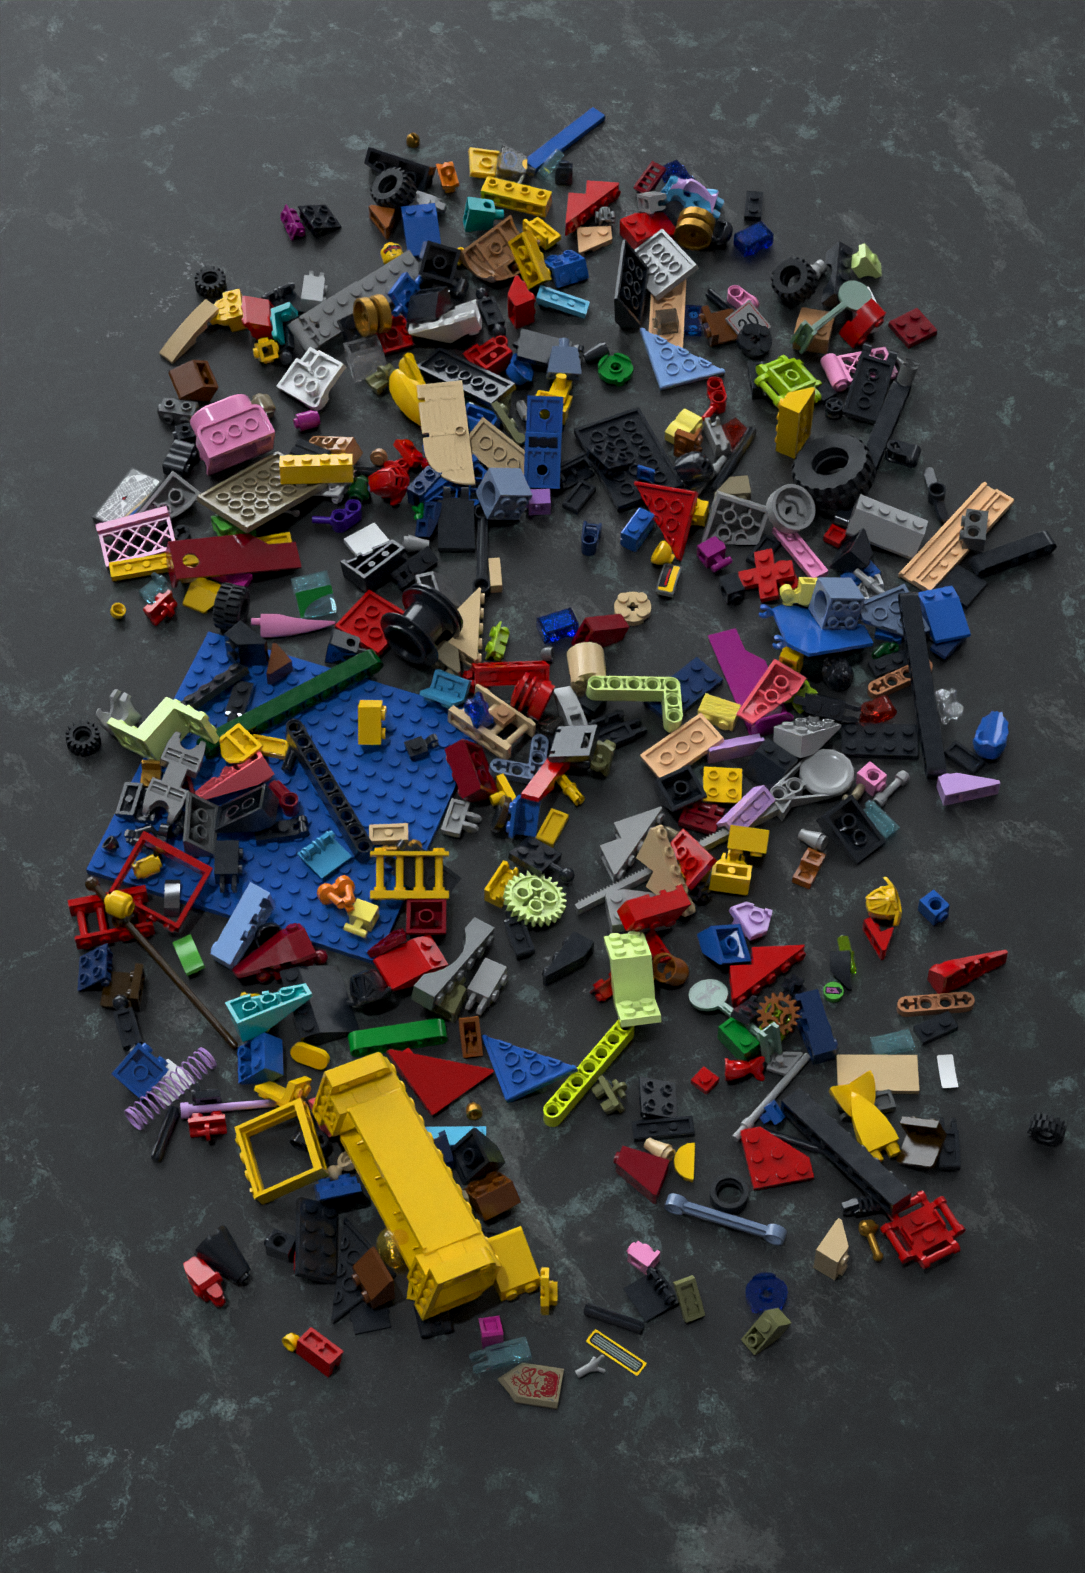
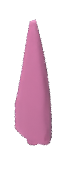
M261 614V618H251V625L260 626V636L262 638L303 634L335 624V621L307 620L281 614Z

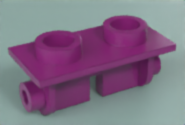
M285 204L280 214V219L291 241H293L295 236L303 237L305 235V228L302 223H299L300 219L296 210L293 208L289 209L288 205Z

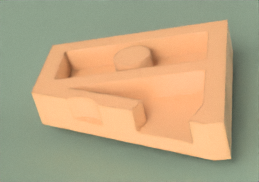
M611 226L578 227L579 255L584 256L586 251L591 249L596 251L600 247L612 244Z

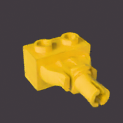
M240 289L224 292L223 298L214 304L219 308V313L209 322L212 325H229L232 332L246 329L242 323V294Z
M728 848L727 859H725L726 853H723L721 859L712 867L709 890L748 896L752 866L744 862L745 857L741 855V861H739L740 854L731 853V849Z

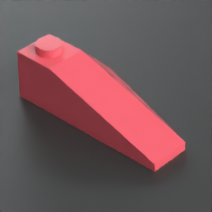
M259 750L244 763H235L231 767L225 766L218 778H211L195 791V794L207 800L265 783L272 778L274 772Z

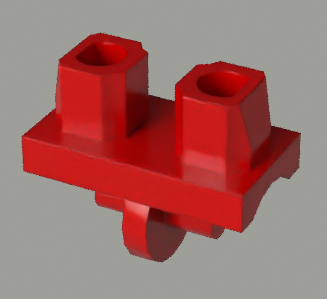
M167 590L164 594L159 592L155 596L156 602L153 605L147 604L143 608L145 615L150 618L151 623L155 626L166 616L173 617L175 615L174 608L178 603L173 598V593L170 590Z
M220 1110L213 1111L211 1116L203 1117L201 1113H193L191 1118H188L190 1138L206 1136V1140L211 1141V1135L227 1133L225 1114H222Z

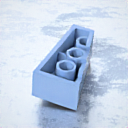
M251 882L249 883L218 941L211 948L210 954L214 961L230 970L240 962L255 939V932L260 925L265 924L276 907L268 891Z

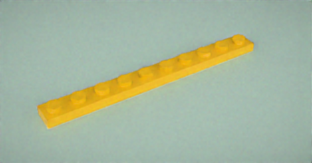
M290 532L256 537L268 544L292 542ZM166 553L109 562L112 581L168 572ZM186 555L183 558V563L187 567L191 566L193 568L199 564V560L194 555Z

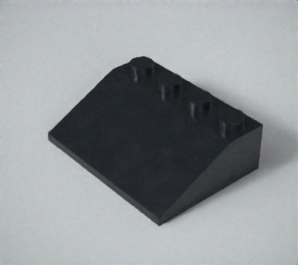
M622 240L614 296V319L622 330L642 326L649 267L626 240Z
M338 965L297 966L279 971L282 988L306 983L313 995L312 998L291 1012L300 1042L317 1046L348 1037L349 1033L359 1030L352 1006L346 1003L349 997Z

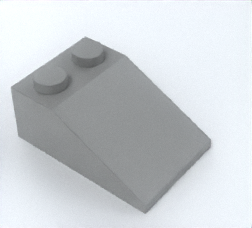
M627 889L605 892V908L610 932L626 931L617 913V910L626 900L647 894L653 897L656 894ZM660 926L655 928L654 930L670 929V927ZM645 928L640 930L639 932L645 933L649 932L651 929Z

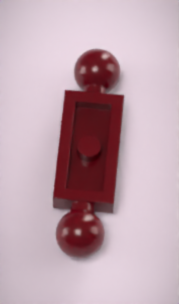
M316 950L317 956L293 965L291 961L282 963L281 967L277 969L264 968L261 973L255 974V977L261 983L268 982L271 976L278 980L280 979L279 971L297 966H313L314 963L323 965L327 962L328 955L324 950Z

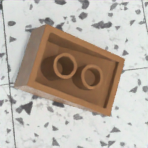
M802 307L794 334L804 320L812 326L825 316L828 311ZM835 317L817 331L818 333L806 351L827 354ZM794 342L792 349L801 350V347Z

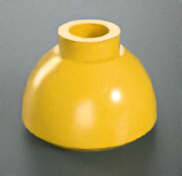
M665 540L661 541L651 557V563L663 565L664 563L671 564L675 555L672 554V549Z

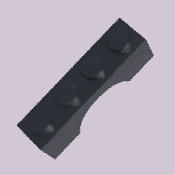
M840 241L826 252L825 263L828 267L832 268V275L822 291L821 304L831 310L841 303L838 297L840 287L843 283L850 281L853 249Z

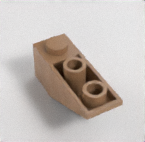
M313 436L309 440L312 444L330 450L332 454H353L354 465L363 454L354 437Z

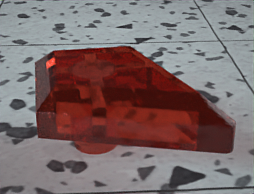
M736 417L722 425L724 434L730 442L731 448H733L747 428Z

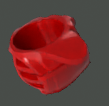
M390 460L384 462V468L368 477L370 492L382 498H390V505L396 506L402 501L407 492L406 488L410 483L407 471Z

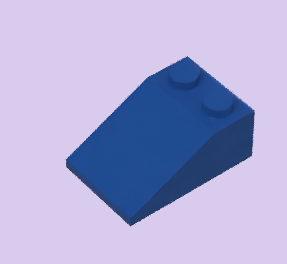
M435 203L401 207L407 251L410 250L415 258H419L423 242L429 240L441 244Z
M953 586L918 592L922 616L930 628L929 634L935 644L971 636L959 596Z

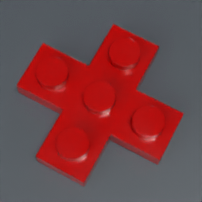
M772 548L754 552L756 568L738 572L745 590L759 587L762 603L780 599L778 583L795 579L793 561L789 560L775 564Z

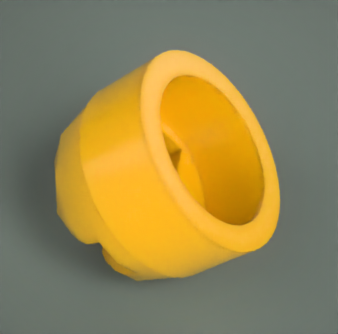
M114 603L110 609V614L115 619L122 618L126 612V608L122 603Z
M289 1333L282 1338V1343L287 1350L293 1352L296 1350L297 1340L300 1337L295 1333Z

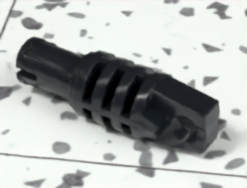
M868 1195L866 1197L861 1196L860 1198L855 1197L841 1203L843 1216H860L863 1213L879 1212L882 1209Z

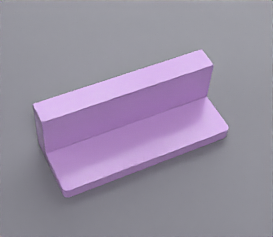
M760 734L724 740L719 746L708 749L706 754L708 764L751 756L765 740L760 737Z
M764 785L753 787L716 824L718 827L726 826L729 831L730 825L749 827L775 801V798Z

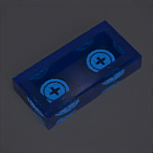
M685 305L684 336H701L702 324L699 322L698 314H700L702 306Z

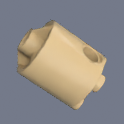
M583 642L574 645L567 651L571 688L576 692L577 696L583 697L586 694L590 677L606 676L604 650L597 643Z

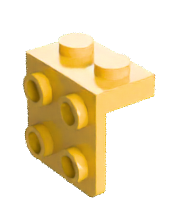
M303 1076L291 1080L286 1088L269 1081L256 1085L254 1091L258 1092L260 1097L276 1101L278 1106H283L298 1098L304 1101L311 1091L310 1084L312 1079Z

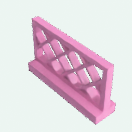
M167 506L96 524L106 568H109L108 557L112 551L119 554L116 561L166 553L167 547L160 545L164 538L167 537L171 541H176ZM167 521L168 527L164 532L157 529L159 523ZM147 526L151 530L145 537L139 531L142 527ZM130 531L133 533L129 542L121 538L124 532ZM154 531L162 535L157 543L150 540ZM113 536L116 539L109 546L105 544L104 537ZM136 536L144 539L140 547L132 544ZM119 540L127 544L122 552L114 549ZM147 542L155 545L150 552L142 550ZM130 546L137 550L135 555L131 557L125 555Z

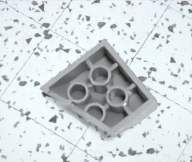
M717 490L705 524L701 543L716 536L724 544L757 545L768 518L766 506Z

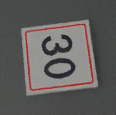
M750 300L725 319L737 335L746 324L756 323L768 328L771 327Z

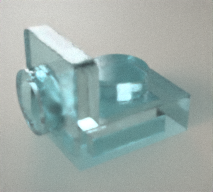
M156 572L151 574L152 580L139 590V595L151 605L156 602L155 596L159 592L164 594L168 590L167 580Z

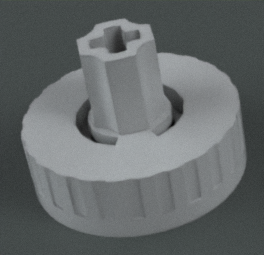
M787 484L770 495L766 504V512L769 521L777 530L783 533L794 534L811 524L815 516V504L809 492L803 487Z

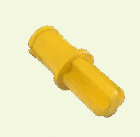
M565 774L556 780L563 789V793L568 795L576 806L578 803L582 804L585 797L578 791L577 785L572 783Z

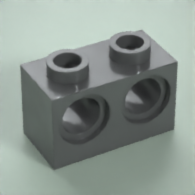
M967 509L966 516L962 515L961 526L964 527V530H960L959 541H962V549L984 551L989 511Z

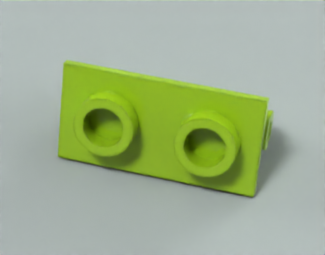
M501 621L496 627L493 626L489 633L491 640L485 648V652H487L485 660L492 656L494 660L500 661L504 656L506 648L504 645L507 644L510 632L507 627H501Z

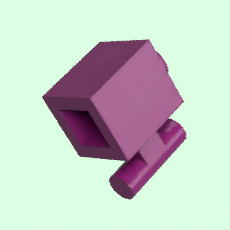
M716 536L697 545L698 559L706 568L711 567L712 572H716L733 563L730 556L725 558L726 546Z

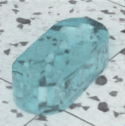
M557 148L544 162L538 172L544 178L547 177L564 154Z

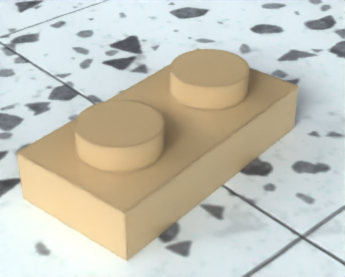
M408 823L369 825V838L373 845L397 844L400 839L408 844Z

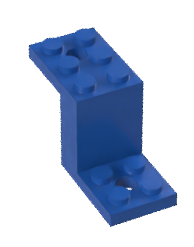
M527 396L524 477L529 488L560 489L563 397ZM542 409H547L550 412V417L546 420L542 419L539 415ZM541 464L545 465L548 469L545 475H540L537 472V467Z

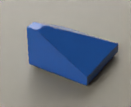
M638 465L637 478L654 483L655 470Z

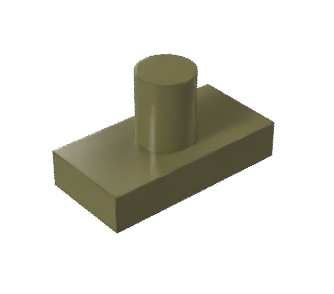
M691 1275L673 1282L683 1320L687 1323L705 1316L695 1277Z

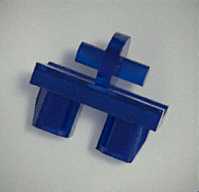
M478 691L474 698L467 699L463 708L469 714L474 728L488 727L494 722L493 716L488 711V702L484 700L481 692Z

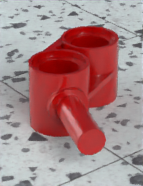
M711 377L707 381L706 394L710 399V407L702 416L703 421L704 418H710L714 413L721 414L726 410L727 394L723 381L719 377Z

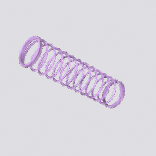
M198 1048V1052H194L193 1057L189 1056L187 1062H182V1067L177 1066L176 1072L171 1071L170 1077L165 1076L164 1082L159 1081L158 1087L153 1086L152 1092L147 1091L146 1097L141 1096L140 1102L135 1101L134 1107L129 1106L124 1111L127 1119L138 1130L144 1129L142 1121L147 1125L149 1124L145 1116L137 1110L136 1103L142 1106L151 1119H155L152 1112L143 1105L142 1098L148 1101L157 1114H161L158 1107L149 1100L148 1093L154 1096L163 1109H167L164 1102L154 1094V1088L160 1091L169 1104H173L170 1097L160 1089V1083L166 1086L169 1093L175 1099H179L176 1092L166 1084V1078L172 1081L175 1088L181 1094H184L182 1087L172 1079V1073L178 1076L181 1083L187 1089H190L188 1082L178 1074V1068L182 1069L186 1077L195 1084L196 1080L184 1069V1063L189 1065L196 1077L202 1079L199 1071L190 1064V1058L195 1060L203 1073L208 1074L204 1065L195 1058L196 1053L199 1054L202 1061L210 1069L213 1070L217 1067L215 1059L206 1049Z

